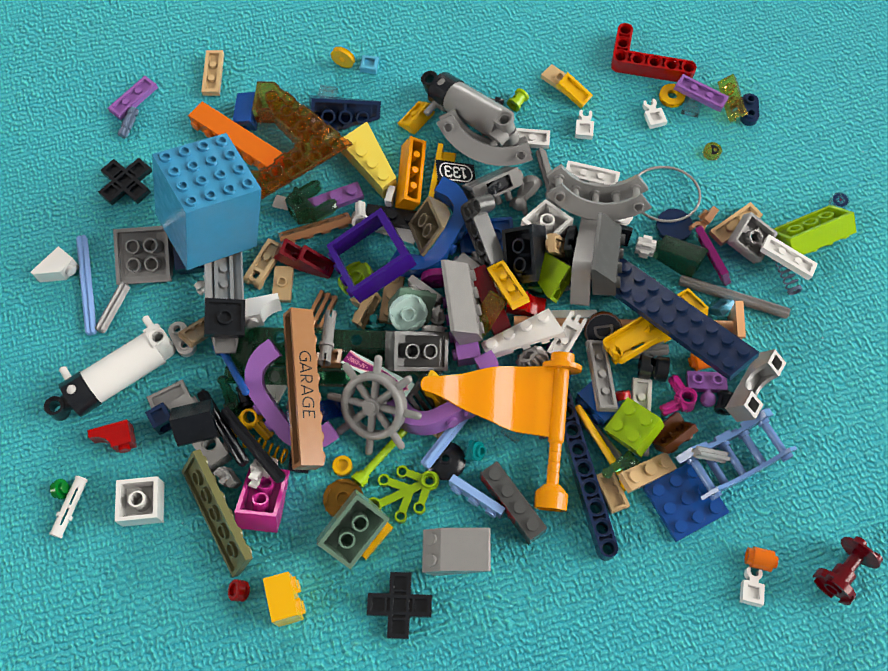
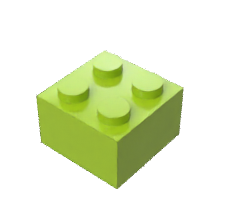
M627 397L604 427V430L609 437L639 457H642L665 425L659 416Z

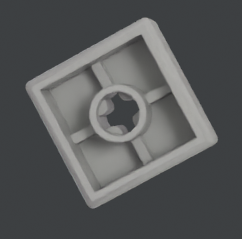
M750 212L742 216L727 244L755 264L761 262L765 254L760 252L765 238L768 235L776 238L778 233Z

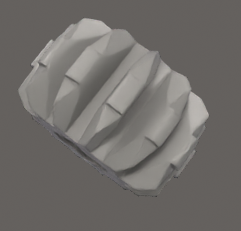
M534 345L532 348L522 350L523 353L517 356L516 364L517 367L542 366L544 361H549L550 359L545 349Z

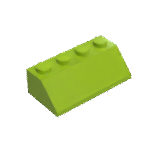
M828 205L773 228L778 233L776 239L803 255L816 252L823 246L832 245L835 241L846 239L849 235L857 232L854 212L833 205Z

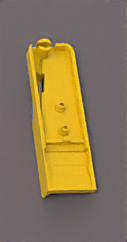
M689 288L677 294L708 316L709 307ZM640 316L603 339V348L611 356V360L615 365L623 364L635 356L666 343L672 338ZM644 343V344L641 345L640 347H638V348L632 350L633 347Z

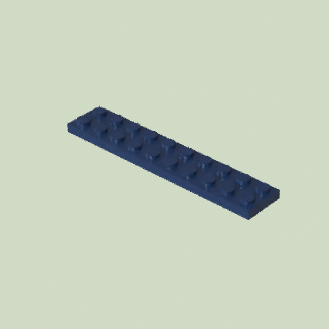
M620 259V262H622V273H618V276H621L620 288L616 289V296L614 297L729 381L759 357L758 350L626 259Z

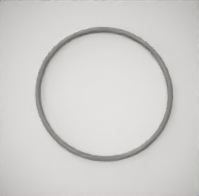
M655 166L639 173V176L647 171L659 168L679 171L694 182L699 194L698 203L694 210L682 218L664 220L652 217L645 212L641 213L644 216L659 222H677L690 217L698 209L701 202V190L696 180L687 172L671 166Z

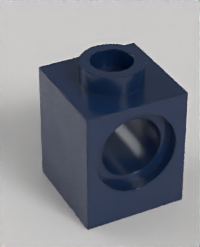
M164 402L145 412L153 429L159 435L172 429L169 422L171 411Z

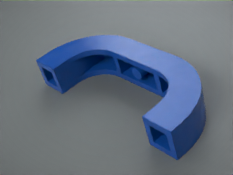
M444 176L434 190V198L445 203L453 214L436 243L425 256L411 254L417 265L401 275L402 277L410 278L411 275H414L417 278H421V273L425 270L441 268V260H448L450 255H454L458 241H462L466 234V225L461 214V206L468 201L467 196L458 184ZM396 250L390 261L400 255L398 250Z

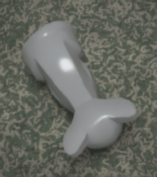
M527 175L522 179L524 184L518 189L517 197H514L509 203V206L513 207L514 210L522 211L524 216L528 214L526 201L543 184L542 180L534 175Z

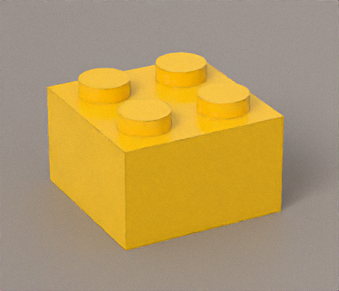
M289 572L263 578L271 622L281 627L304 620L303 614L306 613L303 600L301 601L298 595L301 592L299 580H296V577H293Z

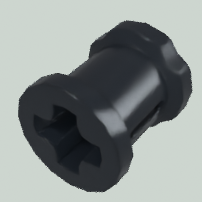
M727 390L718 391V402L714 407L716 413L730 415L725 407L731 399L733 392Z

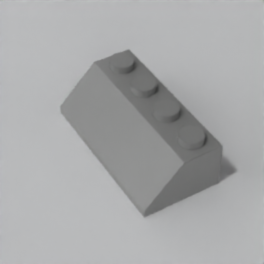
M441 260L451 333L459 345L483 341L482 333H484V326L479 320L482 312L480 304H477L476 298H479L477 287H474V281H476L474 269L471 270L468 263Z

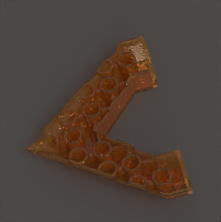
M257 81L252 107L257 123H274L295 144L293 149L279 155L267 168L264 166L259 171L250 170L262 189V200L353 144L348 139L343 138L329 124L324 123L323 119L305 105L297 102L296 98L291 94L283 91L275 82Z

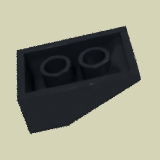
M529 224L502 230L504 261L520 284L539 281L546 250V228L544 225Z

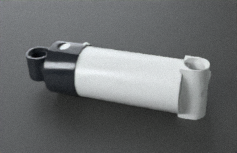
M146 315L142 318L143 323L147 327L143 330L144 333L83 371H79L72 376L67 367H61L59 372L65 381L61 382L58 386L62 395L60 397L52 396L48 398L44 403V411L57 421L67 419L71 414V410H74L82 417L100 406L107 399L166 363V360L175 354L176 348L160 325L154 324L150 317Z

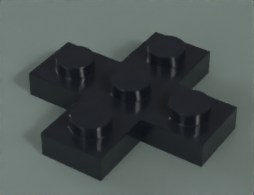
M137 158L126 169L113 159L100 170L110 182L98 192L111 205H114L125 194L135 203L139 204L151 193L141 181L152 172V169L140 158Z
M390 572L389 593H368L367 616L388 617L387 639L409 640L410 617L431 618L432 595L411 594L412 572Z

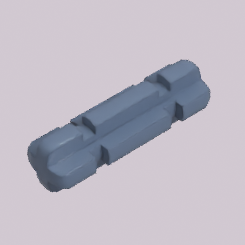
M135 107L128 109L127 115L118 131V136L124 139L128 137L139 113V110Z

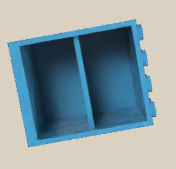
M227 133L152 154L155 214L186 270L257 246L262 189Z

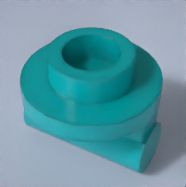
M375 313L370 315L372 324L366 325V328H370V331H380L385 326V323H379V314Z
M470 440L465 460L470 462L481 461L486 453L484 444L481 441Z

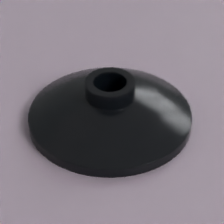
M450 442L428 471L435 472L439 476V480L444 481L450 480L453 474L459 476L463 472L466 463L463 450L457 444ZM448 456L449 460L447 462H444L442 460V457Z

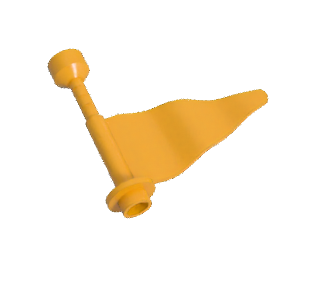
M561 351L552 352L550 360L544 361L542 366L489 367L463 374L428 376L421 380V390L436 395L504 429L521 434L548 437L546 484H543L535 491L534 509L567 512L568 494L559 485L561 447L565 435L569 375H576L582 372V366L574 362V354Z

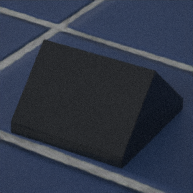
M212 399L171 409L169 422L178 447L218 438Z

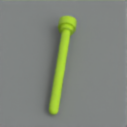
M401 428L397 433L402 439L408 432ZM391 439L363 470L356 471L351 476V479L361 488L368 483L371 472L396 446Z

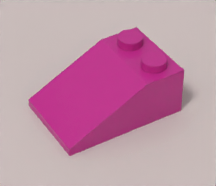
M249 467L234 511L235 522L238 527L247 530L278 532L290 470L281 469L286 475L283 482L277 484L271 477H262L259 486L255 489L248 486L251 479H248L251 473Z

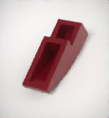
M287 238L279 244L273 257L294 269L326 279L331 277L334 270L333 265L336 264L305 244L300 247Z

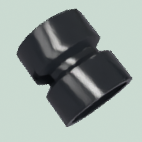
M640 354L637 377L648 380L653 377L655 381L666 382L669 374L670 358L664 356L654 358L651 354Z

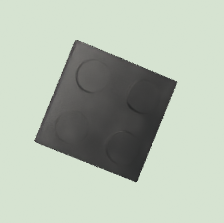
M205 298L204 337L244 338L245 300Z

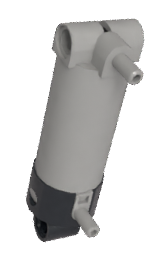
M427 71L421 76V82L431 103L424 110L426 116H429L436 108L446 113L456 109L464 123L491 139L490 146L502 147L503 144L512 146L519 141V135L514 124V113L510 109L470 87L464 81L448 72L437 75L435 71Z

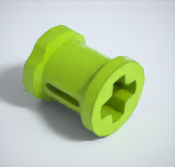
M518 88L515 91V95L507 100L508 107L513 111H519L523 102L529 99L528 93Z

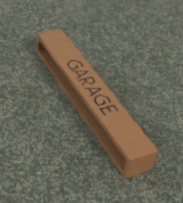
M291 307L283 314L292 468L293 470H316L324 466L326 458L323 451L324 433L321 427L323 415L320 412L321 394L318 386L320 376L317 372V337L314 331L316 320L313 317L312 309Z

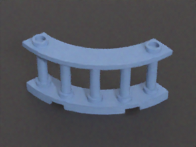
M770 408L762 409L754 420L741 422V428L738 430L737 428L732 431L727 430L714 437L713 441L709 443L705 441L692 446L675 457L679 464L686 462L689 465L691 464L708 492L701 496L702 500L710 498L713 501L723 495L721 492L748 479L779 460L785 462L794 456L792 452L797 450L796 446L786 449L769 424L770 420L768 418L774 415ZM757 425L763 428L779 452L778 455L768 461L765 460L749 436V430ZM737 437L739 440H743L759 466L746 472L729 446L730 441ZM702 446L712 449L719 448L728 452V457H731L730 462L739 477L728 481L716 462L705 460L721 484L715 487L698 461L699 458L693 457L692 448Z

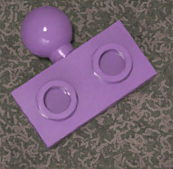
M687 371L685 374L686 387H690L696 392H703L700 396V402L705 407H712L716 403V396L713 393H718L720 390L728 391L727 378L718 372Z

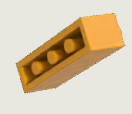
M410 136L401 145L395 208L412 211L421 201L426 141Z

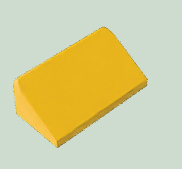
M418 101L398 122V125L411 134H416L435 114V111L429 116L424 114V110L431 103Z

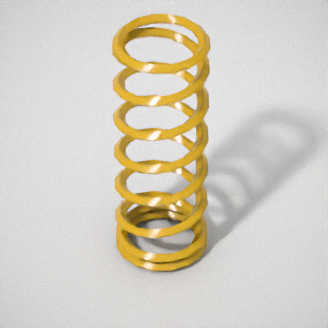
M265 440L263 443V449L267 444V440ZM271 443V445H270V447H269V450H268V452H267L269 456H270V451H271V449H272V447H273V445H274L273 443ZM279 445L277 446L272 458L274 457L276 459V454L280 448ZM284 448L278 459L281 464L287 458L288 449Z

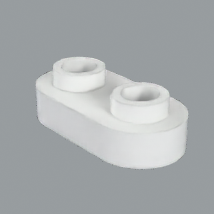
M180 321L174 322L169 326L168 334L178 353L183 357H190L196 352L197 345L192 348L189 346L183 348V345L186 343L178 337V332H175V330L180 328L181 331L187 326Z

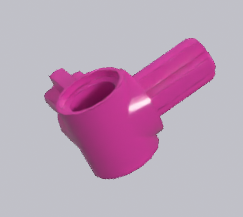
M672 375L668 382L676 394L674 395V400L659 407L661 414L664 416L678 410L681 412H691L694 410L697 401L696 391L690 387H685L678 375Z

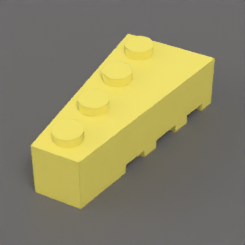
M365 122L339 140L341 153L383 199L386 196L389 185L396 186L397 190L396 176L368 122Z

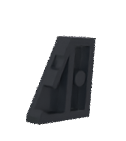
M576 225L568 226L564 244L566 261H569L571 267L578 237Z

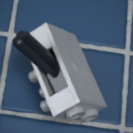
M504 166L462 185V189L468 201L478 196L491 194L495 199L496 205H500L503 202L500 195L503 193L506 201L513 200L510 190L523 185L522 179L524 177L518 167Z

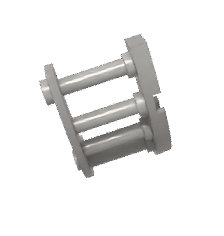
M456 109L439 116L440 120L436 122L445 138L458 151L478 162L495 166H511L533 160L531 156L532 151L525 136L519 138V141L512 146L503 144L502 147L490 146L491 139L476 134L469 129L458 115Z
M562 164L546 174V177L556 186L547 192L549 198L558 206L576 216L598 220V213H604L612 220H620L636 216L652 208L642 194L648 190V186L639 174L612 185L590 181L588 183L584 182L579 177L570 173Z

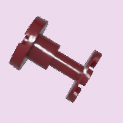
M858 536L854 539L851 537H843L841 539L843 549L849 554L843 564L837 563L832 571L818 568L813 574V578L816 577L814 582L817 587L830 598L833 596L840 598L838 602L844 605H851L856 598V593L850 585L856 578L854 572L859 565L862 564L869 568L877 569L883 561L882 556L872 551L867 546V542Z

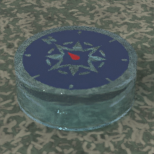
M842 192L834 193L829 200L830 205L846 209L850 202L849 197Z

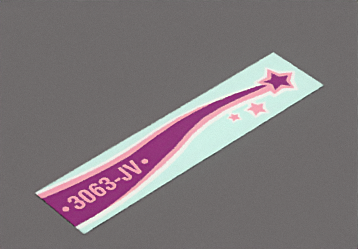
M352 350L341 362L342 364L345 362L349 363L353 370L361 374L373 371L374 362ZM384 367L381 368V372L388 374L397 382L403 379ZM411 382L409 385L403 388L405 396H407L409 392L412 390V388L415 386L414 383Z

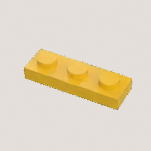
M504 260L487 267L492 280L512 310L530 302L528 295Z

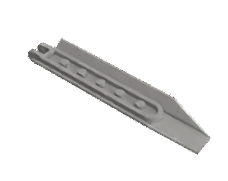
M242 251L204 264L205 298L244 300ZM211 337L215 354L236 353L239 338Z

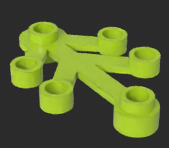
M401 465L396 470L397 476L401 479L408 477L418 482L410 485L390 478L387 474H381L378 477L379 485L381 487L389 486L398 489V491L381 499L376 497L369 499L379 509H382V507L403 498L399 510L394 515L395 521L403 524L407 520L406 513L413 494L421 490L419 500L413 505V510L417 515L424 514L429 492L435 490L439 485V476L435 472L425 471L421 474ZM405 469L406 474L400 475L399 471ZM385 477L388 481L383 484L380 480ZM428 478L433 480V483L430 485L425 482ZM417 505L423 506L422 511H417L415 508ZM398 514H404V519L398 520Z

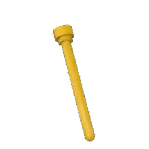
M576 405L575 409L578 416L616 475L623 472L620 464L583 407ZM619 480L620 486L622 487L623 491H626L623 484Z

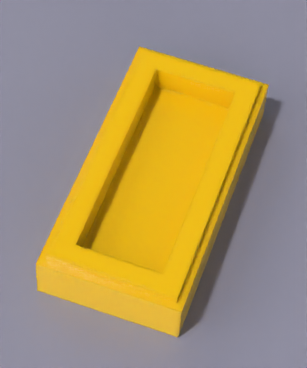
M568 72L556 85L580 109L593 96Z

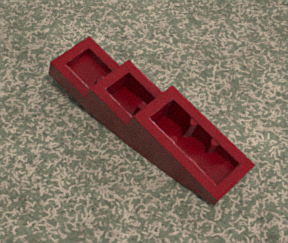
M482 265L474 268L476 274L474 287L478 289L479 298L477 299L482 307L486 322L493 336L510 328L511 324L493 280L487 271V267Z

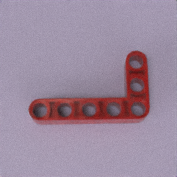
M629 23L619 25L611 61L613 71L678 82L682 74L693 79L697 68L693 61L630 51L633 27Z

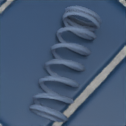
M776 261L775 266L779 267L778 272L781 273L780 277L784 278L783 283L787 284L785 286V289L788 290V295H794L799 293L802 290L801 285H796L792 288H787L789 284L796 283L799 279H794L789 283H785V280L787 278L794 277L796 273L790 274L787 277H782L784 273L790 272L792 270L786 269L785 271H780V268L785 266H778V262Z

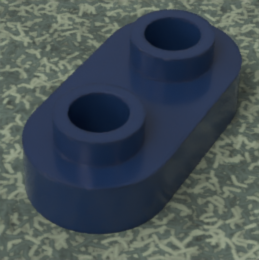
M748 93L743 95L740 101V120L746 126H753L759 119V99L756 95Z

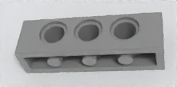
M186 392L169 403L167 407L171 411L172 408L199 401L196 396L191 397ZM219 432L218 438L192 444L196 450L200 449L203 456L207 458L208 466L212 473L232 460L225 442L222 443L219 439L221 437ZM211 443H216L212 450H207Z

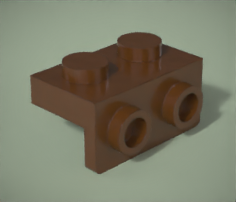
M675 412L663 421L665 426L652 444L658 451L667 454L673 453L683 442L692 439L693 435L699 430L695 424L685 422L681 414Z

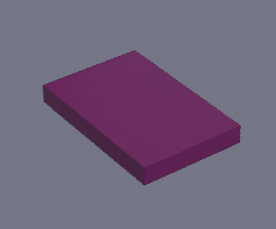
M703 226L697 227L695 231L698 240L723 285L730 284L729 272Z

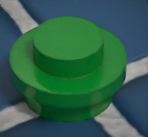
M64 479L55 480L50 485L51 495L58 499L66 498L70 490L69 484Z

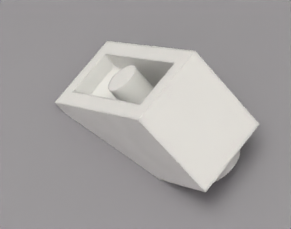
M58 246L31 273L39 282L67 280L70 276L74 275L79 269V265Z

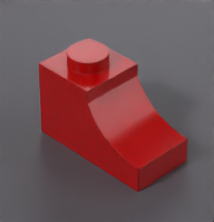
M525 291L530 302L514 310L507 303L506 314L532 317L545 310L546 299L533 296L528 291Z
M127 419L87 430L90 440L94 443H109L111 448L117 453H127L132 448L137 447L134 427Z

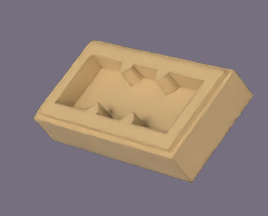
M551 64L541 74V79L563 93L556 85L566 73Z
M275 266L272 294L278 293L280 302L291 303L294 268L290 266Z
M205 317L178 332V337L190 348L208 338L204 337Z
M613 468L596 475L610 515L630 507Z

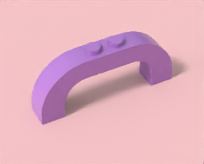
M268 339L258 346L248 359L244 375L245 383L250 390L249 396L254 403L252 407L258 415H263L266 420L264 424L270 432L274 431L284 443L291 446L290 421L265 385V373L268 367L282 357V354L272 340ZM329 421L321 425L322 432L324 433L323 447L328 446L340 437Z
M492 350L474 358L477 370L499 366ZM394 399L387 402V405L395 406ZM407 401V409L420 412L422 417L420 420L406 417L401 428L415 435H434L449 428H454L460 422L471 419L476 415L450 402H446L429 411H419L412 408Z

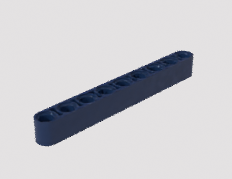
M568 388L566 411L570 413V416L566 417L563 444L596 553L601 560L609 561L618 553V544ZM572 429L576 432V435L571 436L566 430ZM579 448L582 454L577 455L572 449ZM578 467H585L588 473H580ZM584 486H591L594 493H587L584 490ZM595 505L599 507L600 513H593L590 510V506ZM596 526H604L606 529V533H599L596 529ZM603 545L610 546L612 554L604 553Z

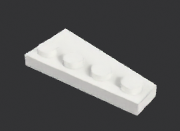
M548 308L480 344L485 353L492 350L496 358L511 354L516 349L522 348L525 350L531 348L532 344L539 342L545 344L550 342L552 338L559 337L561 339L565 338L566 335Z

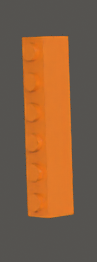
M203 101L188 115L191 126L197 131H202L208 138L227 133L245 162L249 165L253 164L263 174H268L272 177L285 163L281 151Z

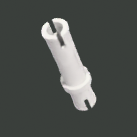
M75 476V480L60 512H57L55 515L57 518L49 535L62 539L69 521L73 519L72 514L88 482L87 479ZM78 489L77 492H76V495H75V497H74V499H73V501H72V503H71V505H70L69 503H70V501H71V499H72V496H73L75 490ZM68 509V512H67V514H66V516H65V519H64L62 525H60L61 520H62V518H63V516H64L66 510Z

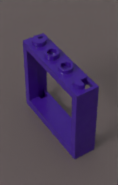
M382 208L326 245L329 253H327L333 263H336L333 265L339 275H342L340 280L345 286H348L346 289L348 295L351 298L354 296L359 303L417 265ZM384 226L400 255L355 285L340 255Z

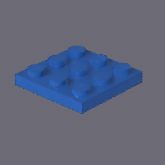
M688 463L643 487L644 492L675 542L729 513L720 497L713 501L710 498L701 499V496L706 494L708 490L692 465Z

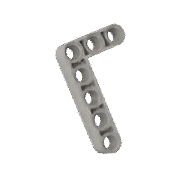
M581 217L572 263L570 304L589 306L592 283L591 266L597 220Z

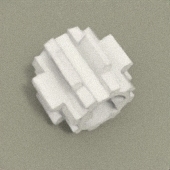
M648 235L638 237L635 253L640 258L647 259L648 256L653 257L657 240H653L652 236Z

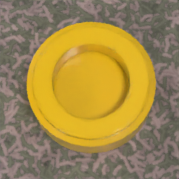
M341 455L333 460L332 468L336 475L345 477L352 472L353 464L349 457Z

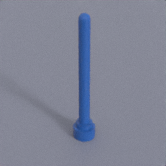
M229 353L216 354L223 358L242 395H249L250 390Z

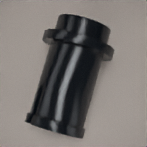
M237 386L236 392L240 401L239 407L242 410L252 407L254 403L250 396L242 395Z

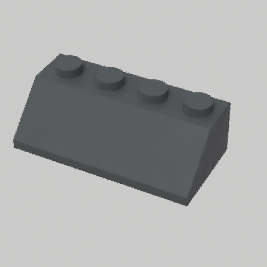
M598 213L591 266L593 295L616 296V289L620 288L621 276H618V273H622V262H620V259L624 257V248H621V245H625V234H622V226L604 213Z

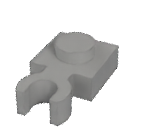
M223 466L213 472L214 475L219 477L220 480L218 482L225 487L237 489L242 485V482L232 468Z

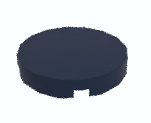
M667 209L658 216V219L673 220L688 214L679 209ZM688 217L677 222L656 221L655 226L658 235L663 240L670 243L685 241L691 235L692 230H689V226L693 223L692 219Z

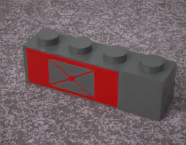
M497 461L480 473V480L497 503L505 507V514L528 545L546 532V525Z

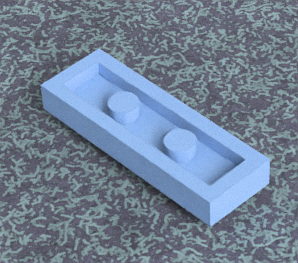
M453 474L450 478L449 486H451L450 489L459 496L463 494L472 505L476 507L480 505L486 509L485 513L490 517L501 519L505 512L504 506Z

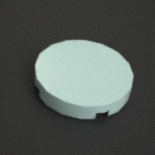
M405 294L398 297L389 308L391 323L400 331L418 330L424 325L428 316L425 302L413 294Z

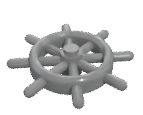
M376 355L374 358L373 371L364 372L359 375L355 373L349 363H343L342 368L350 378V381L346 384L342 394L333 392L327 394L329 400L341 402V412L345 423L339 426L336 432L342 435L351 429L358 436L365 438L366 455L373 453L374 440L385 439L389 436L398 449H404L405 444L397 431L403 425L406 417L420 420L422 417L420 412L407 409V400L403 388L412 382V377L406 376L397 382L388 374L381 372L382 357L380 355ZM372 381L371 394L362 382ZM380 384L387 389L382 395H379ZM356 388L364 399L353 397ZM394 399L395 406L387 405V402ZM353 405L362 407V410L355 414ZM383 412L395 415L392 423L389 422ZM366 416H368L367 426L361 422ZM376 417L384 427L383 430H375Z

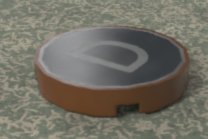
M606 311L594 313L584 326L586 340L603 341L605 337L622 328L620 319L613 315V313Z

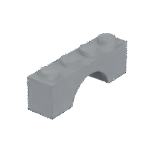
M776 349L759 353V357L750 364L725 407L736 422L754 420L762 409L763 403L758 399V393L768 382L779 377L786 365V362Z

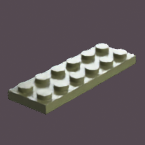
M200 449L192 451L182 469V473L232 578L242 573L252 560V550L246 544L243 532L234 520V513L229 509L225 501V495L217 485L216 476L209 469L207 458L203 456Z

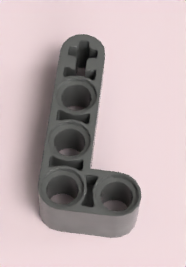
M491 194L472 198L461 206V214L481 266L486 265V267L504 260L503 251L488 215L495 208V199Z

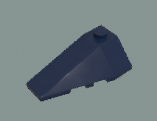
M309 95L310 134H330L338 130L364 124L365 122L380 119L381 101Z

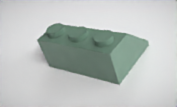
M355 489L319 534L317 545L351 570L390 518L370 499Z

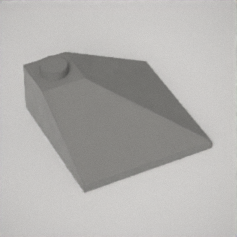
M162 226L113 229L116 285H119L121 282L140 284L172 281L174 268L173 245Z

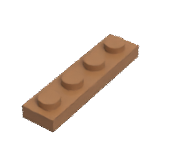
M346 212L278 234L281 242L287 238L295 243L296 240L301 238L310 239L317 233H329L331 229L337 227L338 229L346 228L349 226L348 224L352 223L349 213Z

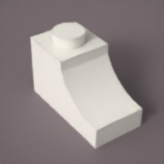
M278 293L244 299L245 329L264 326L265 320L270 315L282 311Z

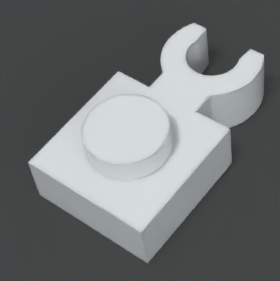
M652 99L651 105H648L646 100L642 105L649 129L667 124L662 108H656L657 101L655 99Z
M580 110L579 120H576L575 138L592 140L594 121H591L592 111H589L588 116H584L582 114L583 110Z
M748 566L744 571L746 580L744 579L741 582L740 602L761 608L764 605L765 585L760 584L759 580L762 578L763 572L759 569L756 572V576L751 574V567Z

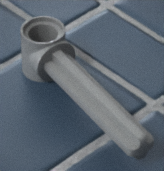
M539 148L536 151V157L547 190L545 193L546 200L562 209L547 195V192L556 186L546 177V174L551 171L546 150Z

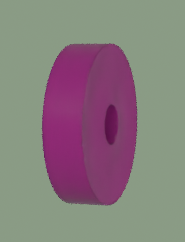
M442 268L425 270L421 273V281L431 288L444 287Z

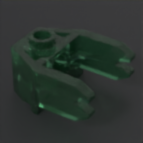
M318 180L311 181L300 188L294 187L293 192L285 199L288 212L298 225L319 222L334 213L338 208L335 199H328L315 208L308 199L317 195L322 189L319 186L320 182Z

